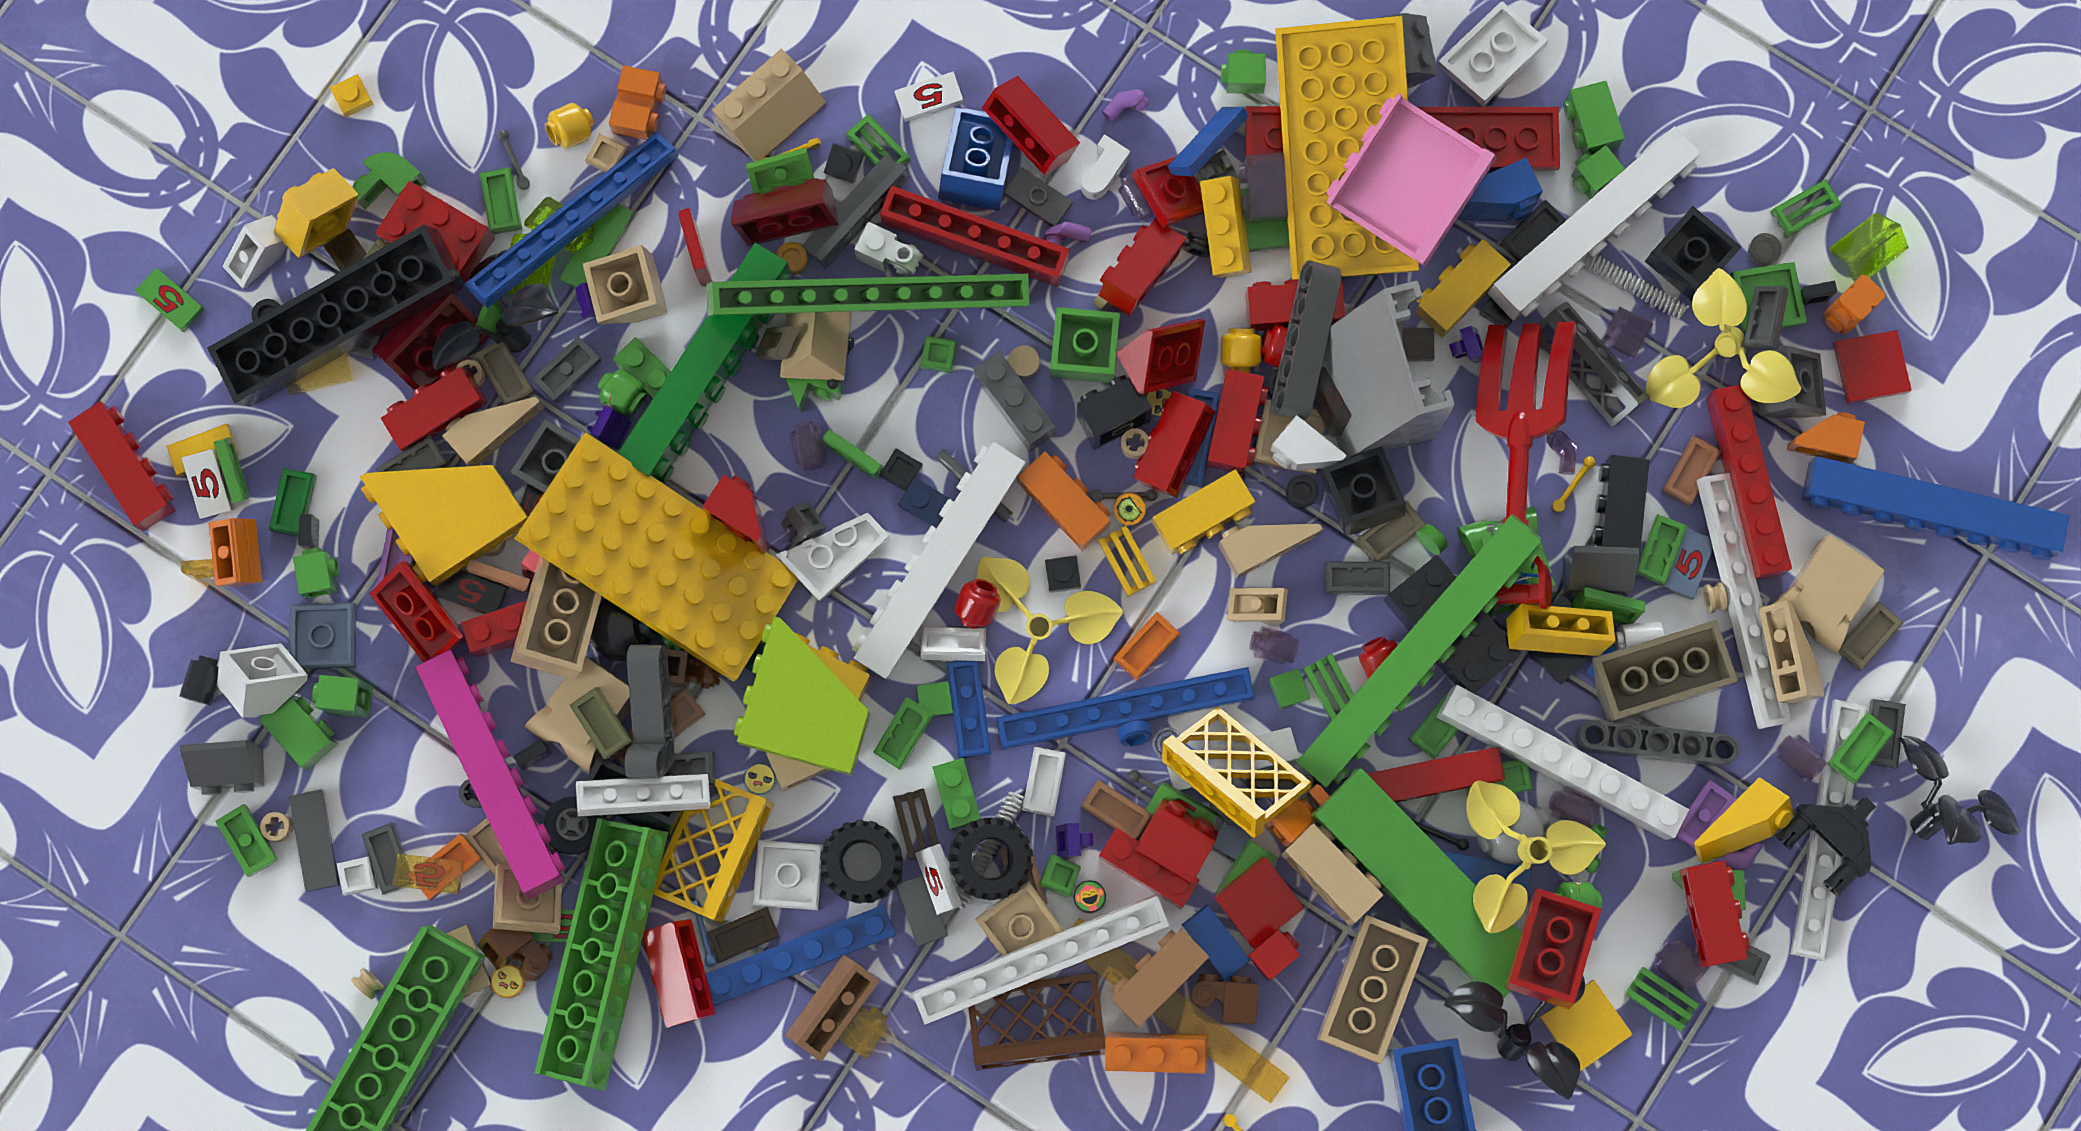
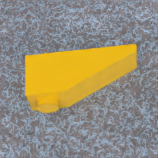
M1759 777L1694 842L1698 860L1704 864L1727 853H1732L1772 837L1779 829L1785 828L1794 815L1790 797Z

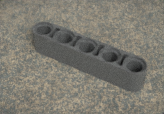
M1308 260L1301 269L1286 334L1285 347L1281 356L1271 402V409L1274 414L1295 418L1297 415L1302 420H1306L1311 413L1341 282V270L1338 267Z
M1591 720L1579 727L1575 735L1578 747L1589 753L1715 767L1725 766L1735 761L1740 753V746L1737 740L1727 734ZM1587 728L1595 729L1600 737L1598 744H1590L1586 740L1585 732ZM1619 732H1626L1630 735L1632 739L1630 748H1624L1618 743L1617 737ZM1653 735L1659 736L1664 742V748L1661 752L1655 751L1650 745V739ZM1685 739L1692 740L1695 743L1696 753L1694 755H1688L1683 750L1682 744ZM1719 742L1728 748L1729 754L1726 759L1720 758L1715 752V746Z

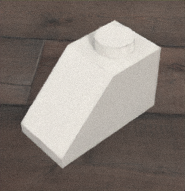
M272 215L243 226L222 266L242 289L248 287L278 261L287 247L274 233L277 220Z
M1297 415L1275 440L1270 450L1274 453L1273 459L1279 465L1286 469L1290 466L1295 471L1324 468L1345 460L1347 456Z

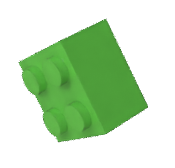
M1056 307L1050 368L1051 378L1109 383L1114 380L1120 313Z

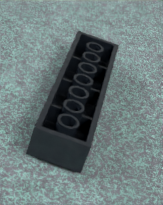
M422 225L207 347L234 404L251 407L466 285L438 230Z

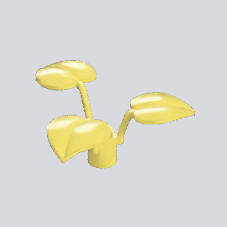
M1720 268L1716 269L1697 289L1692 300L1693 312L1702 324L1706 326H1716L1719 324L1722 332L1715 340V348L1692 368H1689V364L1683 356L1671 355L1665 357L1653 367L1646 382V393L1650 396L1649 399L1651 401L1672 408L1686 407L1697 399L1701 390L1700 380L1693 373L1697 372L1717 354L1723 357H1733L1738 354L1743 368L1747 370L1741 378V388L1753 400L1762 403H1778L1796 396L1802 389L1790 361L1777 351L1767 350L1759 352L1752 358L1751 364L1748 363L1745 355L1746 349L1742 347L1745 339L1744 333L1741 329L1734 327L1742 323L1746 316V298L1736 281Z
M982 557L977 568V579L989 581L996 586L997 592L1001 597L997 612L1008 610L1014 603L1028 618L1026 631L1032 637L1027 651L1020 647H1011L1003 651L996 660L995 677L1008 704H1016L1029 699L1045 684L1049 675L1048 661L1044 656L1032 654L1037 640L1047 638L1052 631V627L1069 623L1068 630L1072 638L1082 644H1094L1103 640L1111 632L1123 614L1121 607L1111 598L1093 591H1080L1072 594L1065 601L1064 609L1068 617L1051 621L1046 615L1041 613L1032 615L1018 599L1023 597L1029 590L1030 580L1027 570L1020 563L1011 559Z
M1478 780L1473 783L1469 791L1466 807L1467 817L1472 829L1479 836L1488 840L1497 838L1502 831L1506 835L1519 840L1518 856L1523 861L1522 865L1509 874L1506 880L1497 874L1488 875L1481 879L1474 889V908L1484 929L1488 933H1497L1509 928L1524 913L1528 901L1527 891L1522 885L1512 883V881L1523 871L1529 869L1531 864L1545 863L1549 860L1550 865L1559 873L1574 875L1586 869L1596 855L1606 846L1604 840L1593 830L1570 820L1557 821L1551 824L1546 830V838H1527L1524 834H1519L1508 828V826L1515 824L1520 816L1519 800L1510 789L1499 784Z

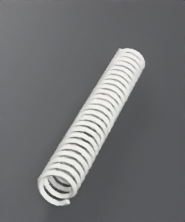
M1589 254L1582 260L1583 263L1585 261L1584 268L1588 267V270L1593 268V273L1596 271L1597 275L1602 273L1601 277L1606 276V280L1610 279L1611 283L1615 280V285H1618L1620 282L1619 288L1624 285L1623 289L1626 290L1628 288V293L1633 290L1632 295L1637 293V298L1641 296V300H1644L1646 297V303L1651 299L1650 305H1653L1655 302L1654 308L1659 305L1658 309L1661 310L1664 307L1663 313L1668 310L1667 314L1670 315L1672 313V318L1677 315L1676 320H1679L1689 308V305L1680 304V300L1676 301V298L1671 300V295L1667 297V293L1663 294L1662 290L1658 292V288L1654 289L1653 285L1645 284V280L1636 279V275L1633 277L1632 273L1627 275V270L1623 272V268L1619 269L1618 265L1614 267V263L1610 264L1609 260L1606 261L1605 258L1601 260V255L1593 258Z
M1008 792L1009 796L1005 797L1007 801H1003L1004 805L1000 806L1002 810H998L999 814L995 816L1012 823L1013 820L1008 816L1016 818L1011 812L1018 813L1013 807L1021 809L1015 802L1023 804V801L1018 798L1024 799V796ZM986 839L980 842L982 846H978L979 850L975 851L977 855H973V868L982 877L983 874L979 871L986 872L982 867L988 868L986 863H991L986 857L993 859L991 854H996L993 849H998L994 844L1001 845L997 840ZM956 887L961 902L968 904V901L965 899L970 900V896L967 893L965 894L961 887ZM962 904L959 908L965 909V906Z

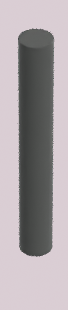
M944 449L935 457L959 481L968 472ZM1000 502L994 512L1003 522H1006L1013 514L1002 502Z

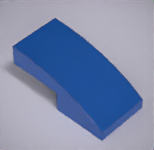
M1205 905L1181 924L1189 936L1209 956L1208 960L1224 980L1228 979L1250 961L1249 957L1208 905Z

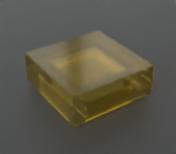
M212 559L181 561V573L191 579L214 577Z

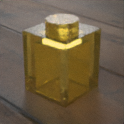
M874 1006L870 1010L862 1007L839 1040L863 1058L868 1059L891 1028L885 1023L889 1017Z

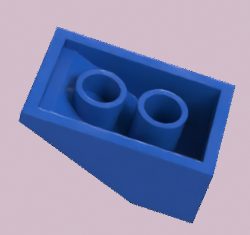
M956 107L941 173L938 200L1000 211L1013 141L986 112Z
M1527 158L1485 175L1456 220L1505 222L1512 218L1515 221H1519L1533 213L1532 209L1538 204L1537 201L1543 190Z

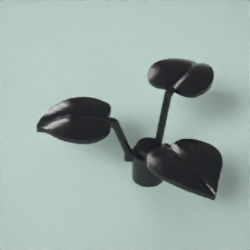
M502 250L498 254H493L480 262L472 271L470 279L507 250ZM539 283L531 284L516 292L512 298V303H508L507 306L502 297L497 300L503 314L502 318L496 323V334L481 326L472 328L468 321H460L449 326L440 334L432 352L434 369L438 371L444 366L455 364L469 357L480 343L479 333L493 339L496 344L503 341L513 353L523 351L530 344L531 336L522 325L558 314L548 289Z
M1900 736L1898 738L1902 742L1905 754L1914 770L1923 778L1934 781V786L1927 799L1921 803L1923 810L1910 820V826L1916 835L1924 840H1929L1943 828L1948 845L1976 843L1982 838L1981 828L1972 813L1977 811L1983 812L1986 822L2001 833L2017 835L2021 832L2009 805L2001 796L1990 790L1980 791L1977 795L1980 804H1976L1966 810L1949 795H1942L1938 799V803L1932 804L1942 785L1941 779L1949 776L1944 759L1934 747L1919 738L1912 736Z
M1582 976L1575 1003L1581 999L1585 992L1584 976ZM1479 981L1469 982L1461 985L1449 995L1444 1006L1456 1012L1470 1026L1484 1032H1492L1501 1027L1498 1033V1037L1501 1039L1497 1043V1050L1503 1058L1509 1061H1516L1521 1056H1526L1529 1068L1544 1084L1567 1100L1572 1097L1580 1075V1062L1575 1053L1559 1042H1549L1546 1046L1540 1041L1530 1044L1532 1037L1529 1028L1544 1009L1547 1002L1541 1001L1525 1024H1513L1507 1029L1508 1012L1501 1008L1504 999L1495 987Z

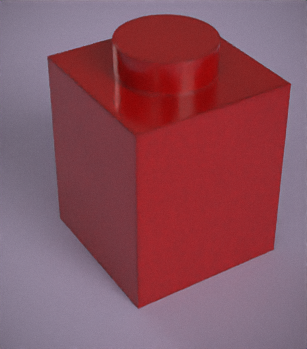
M1277 930L1252 951L1248 957L1266 980L1270 981L1300 955L1296 950L1299 944L1288 931L1282 934L1280 930Z

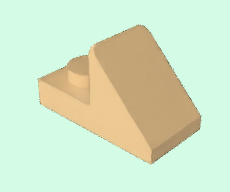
M1230 588L1227 620L1232 622H1262L1270 626H1278L1285 621L1288 589Z

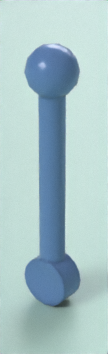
M699 900L692 901V904L701 907ZM694 912L706 953L705 964L713 967L717 963V957L712 954L702 915Z

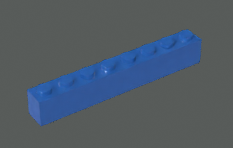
M1817 456L1808 463L1801 498L1810 501V505L1813 507L1828 509L1830 506L1841 508L1842 513L1851 516H1860L1863 513L1873 516V520L1881 523H1892L1893 521L1905 523L1904 527L1911 530L1923 531L1924 528L1936 530V535L1945 538H1955L1956 535L1966 537L1969 543L1975 545L1996 544L2000 545L1999 549L2005 552L2018 553L2019 550L2031 553V557L2039 560H2051V558L2063 553L2070 515Z

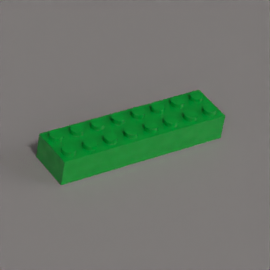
M754 243L730 281L792 280L793 277L787 261L759 244ZM775 314L707 315L618 454L630 461L633 467L649 477L651 475L658 481L666 483L674 471L672 465L678 455L682 457L688 451L692 442L690 440L691 435L695 429L700 430L704 426L709 416L706 412L712 403L717 404L726 390L724 384L730 376L735 377L743 364L741 358L746 350L751 351L755 347L760 337L757 333L763 324L768 325L772 321Z

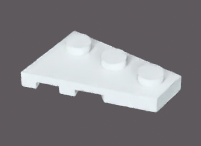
M865 513L833 528V530L814 539L811 538L802 542L797 547L778 553L776 557L821 602L890 538V535L869 513Z

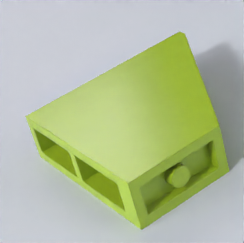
M774 616L772 624L767 623L764 628L762 642H765L766 645L763 655L757 654L752 672L757 674L754 685H748L744 695L743 704L747 705L744 717L739 716L735 725L734 735L738 736L737 742L745 747L853 776L871 714L781 618Z

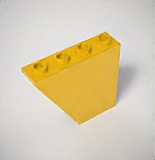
M493 465L364 473L360 476L365 484L361 487L362 492L371 504L376 501L382 512L378 516L388 530L394 528L400 537L395 541L405 556L411 554L417 564L413 566V569L423 583L428 580L434 586H437L466 567L470 559H478L501 542L519 532L528 518V515Z

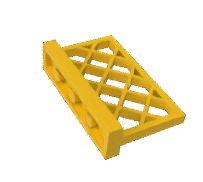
M1218 706L1179 737L1175 738L1171 735L1163 741L1162 762L1254 839L1264 832L1266 823L1311 788V782ZM1218 719L1227 727V732H1208V726ZM1190 740H1204V750H1190L1185 744ZM1208 741H1227V751L1208 750ZM1231 741H1245L1250 745V751H1231ZM1208 759H1227V769H1213L1208 765ZM1231 760H1250L1251 770H1231ZM1254 760H1268L1274 765V770H1254ZM1231 778L1251 779V789L1236 788L1231 784ZM1255 779H1274V789H1255ZM1278 779H1291L1297 786L1292 790L1278 789ZM1255 798H1274V805L1264 811L1255 804Z
M715 779L714 786L717 787L720 799L711 802L710 809L723 804L728 819L712 826L707 813L709 809L683 811L661 861L653 895L723 924L775 804L763 797ZM723 789L732 794L725 796ZM739 796L748 799L749 802L744 813L733 817L728 801ZM702 813L707 829L691 835L688 827L690 818ZM740 821L737 827L735 822ZM731 825L734 833L731 843L720 847L714 831ZM710 834L715 849L699 856L694 840ZM689 843L694 858L678 865L675 857L676 850L679 846ZM727 850L726 855L724 857L722 852ZM717 855L721 864L719 871L707 877L701 861ZM672 862L673 868L668 869ZM697 864L702 879L686 886L680 870ZM676 873L681 889L669 894L659 890L664 877ZM714 880L712 887H710L709 882ZM704 885L708 896L701 908L692 904L688 891ZM683 894L685 901L676 896Z

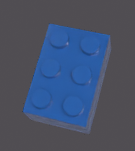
M1458 1038L1388 1050L1403 1131H1476Z

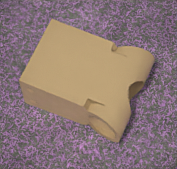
M1829 534L1819 540L1789 586V589L1772 604L1790 600L1801 626L1807 630L1812 639L1836 654L1844 642L1850 621L1885 570Z
M585 656L581 673L574 680L564 678L548 701L547 706L537 712L526 723L525 729L545 743H560L569 760L589 773L598 756L601 757V754L569 705L595 687H599L621 722L631 707L629 685L590 657Z

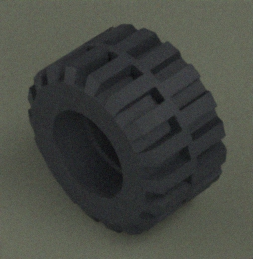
M980 818L967 823L964 828L959 829L956 833L957 836L951 841L949 846L951 849L947 861L950 863L949 869L955 879L954 882L968 895L984 900L1005 899L1012 893H1017L1020 890V886L1023 883L1026 884L1029 879V870L1032 871L1033 863H1031L1033 849L1029 847L1028 843L1030 841L1028 837L1023 835L1022 830L1018 826L1011 824L1010 821L1005 819ZM986 839H994L1001 842L1008 852L1007 868L996 878L980 876L972 865L974 848L978 843Z
M856 820V822L852 823L846 822L839 829H834L831 832L830 838L825 840L823 852L820 853V869L826 884L844 900L857 904L874 903L876 900L888 896L887 894L897 886L899 878L901 879L903 873L902 866L904 865L902 850L895 837L884 826H880L873 821ZM857 843L871 844L879 851L881 856L879 872L867 881L851 879L843 868V857L846 851Z

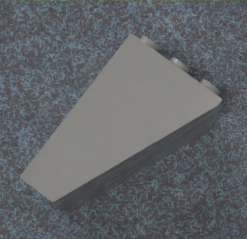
M1418 280L1382 289L1330 327L1319 380L1325 401V392L1327 390L1337 400L1331 389L1332 385L1341 399L1340 411H1338L1333 400L1330 398V404L1336 409L1338 417L1332 413L1327 401L1326 405L1338 447L1347 455L1345 460L1381 446L1384 452L1435 439L1455 406L1451 390L1435 393L1430 387V378L1413 382L1403 348L1402 328L1403 322L1411 317L1410 306L1412 302L1421 299L1423 296Z

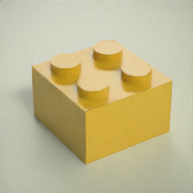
M334 168L323 174L317 173L305 184L299 187L293 186L284 193L282 205L277 214L278 219L274 233L300 258L348 230L359 194Z

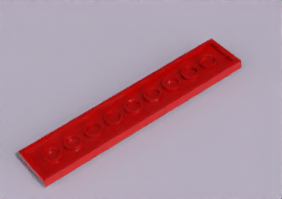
M1246 106L1245 110L1249 115L1245 120L1246 170H1284L1280 106ZM1417 107L1480 148H1485L1495 154L1496 160L1489 171L1499 170L1524 158H1527L1533 171H1558L1560 169L1559 107Z

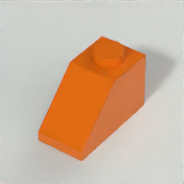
M1839 412L1836 415L1833 414L1794 438L1788 444L1787 450L1851 464L1858 458L1865 422L1856 420V416L1850 413Z
M1305 798L1296 799L1266 823L1265 827L1287 848L1315 822L1310 816L1315 809Z

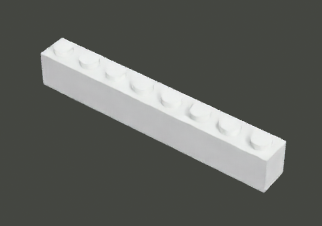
M1674 126L1495 282L1488 295L1513 321L1521 314L1525 318L1528 317L1540 305L1537 302L1538 299L1544 294L1548 298L1552 296L1562 286L1560 280L1568 274L1572 278L1585 266L1582 262L1583 259L1589 254L1595 258L1607 246L1605 241L1612 234L1615 238L1619 237L1630 226L1627 221L1634 215L1638 218L1643 216L1653 206L1650 201L1657 195L1661 199L1674 188L1675 185L1672 182L1678 176L1685 179L1697 167L1694 162L1701 152Z
M994 441L989 448L985 445L982 446L974 459V462L978 464L972 475L968 472L964 474L956 487L961 491L956 500L948 499L939 513L943 520L937 528L931 526L921 541L926 544L920 555L914 552L904 567L905 570L909 571L903 582L895 581L887 594L891 598L887 607L884 610L879 606L869 622L874 627L868 636L861 634L852 648L856 652L854 660L886 680L1025 465V461Z
M1458 685L1450 689L1436 718L1458 728L1492 748L1499 747V751L1526 764L1533 770L1664 840L1676 837L1689 811L1688 808Z

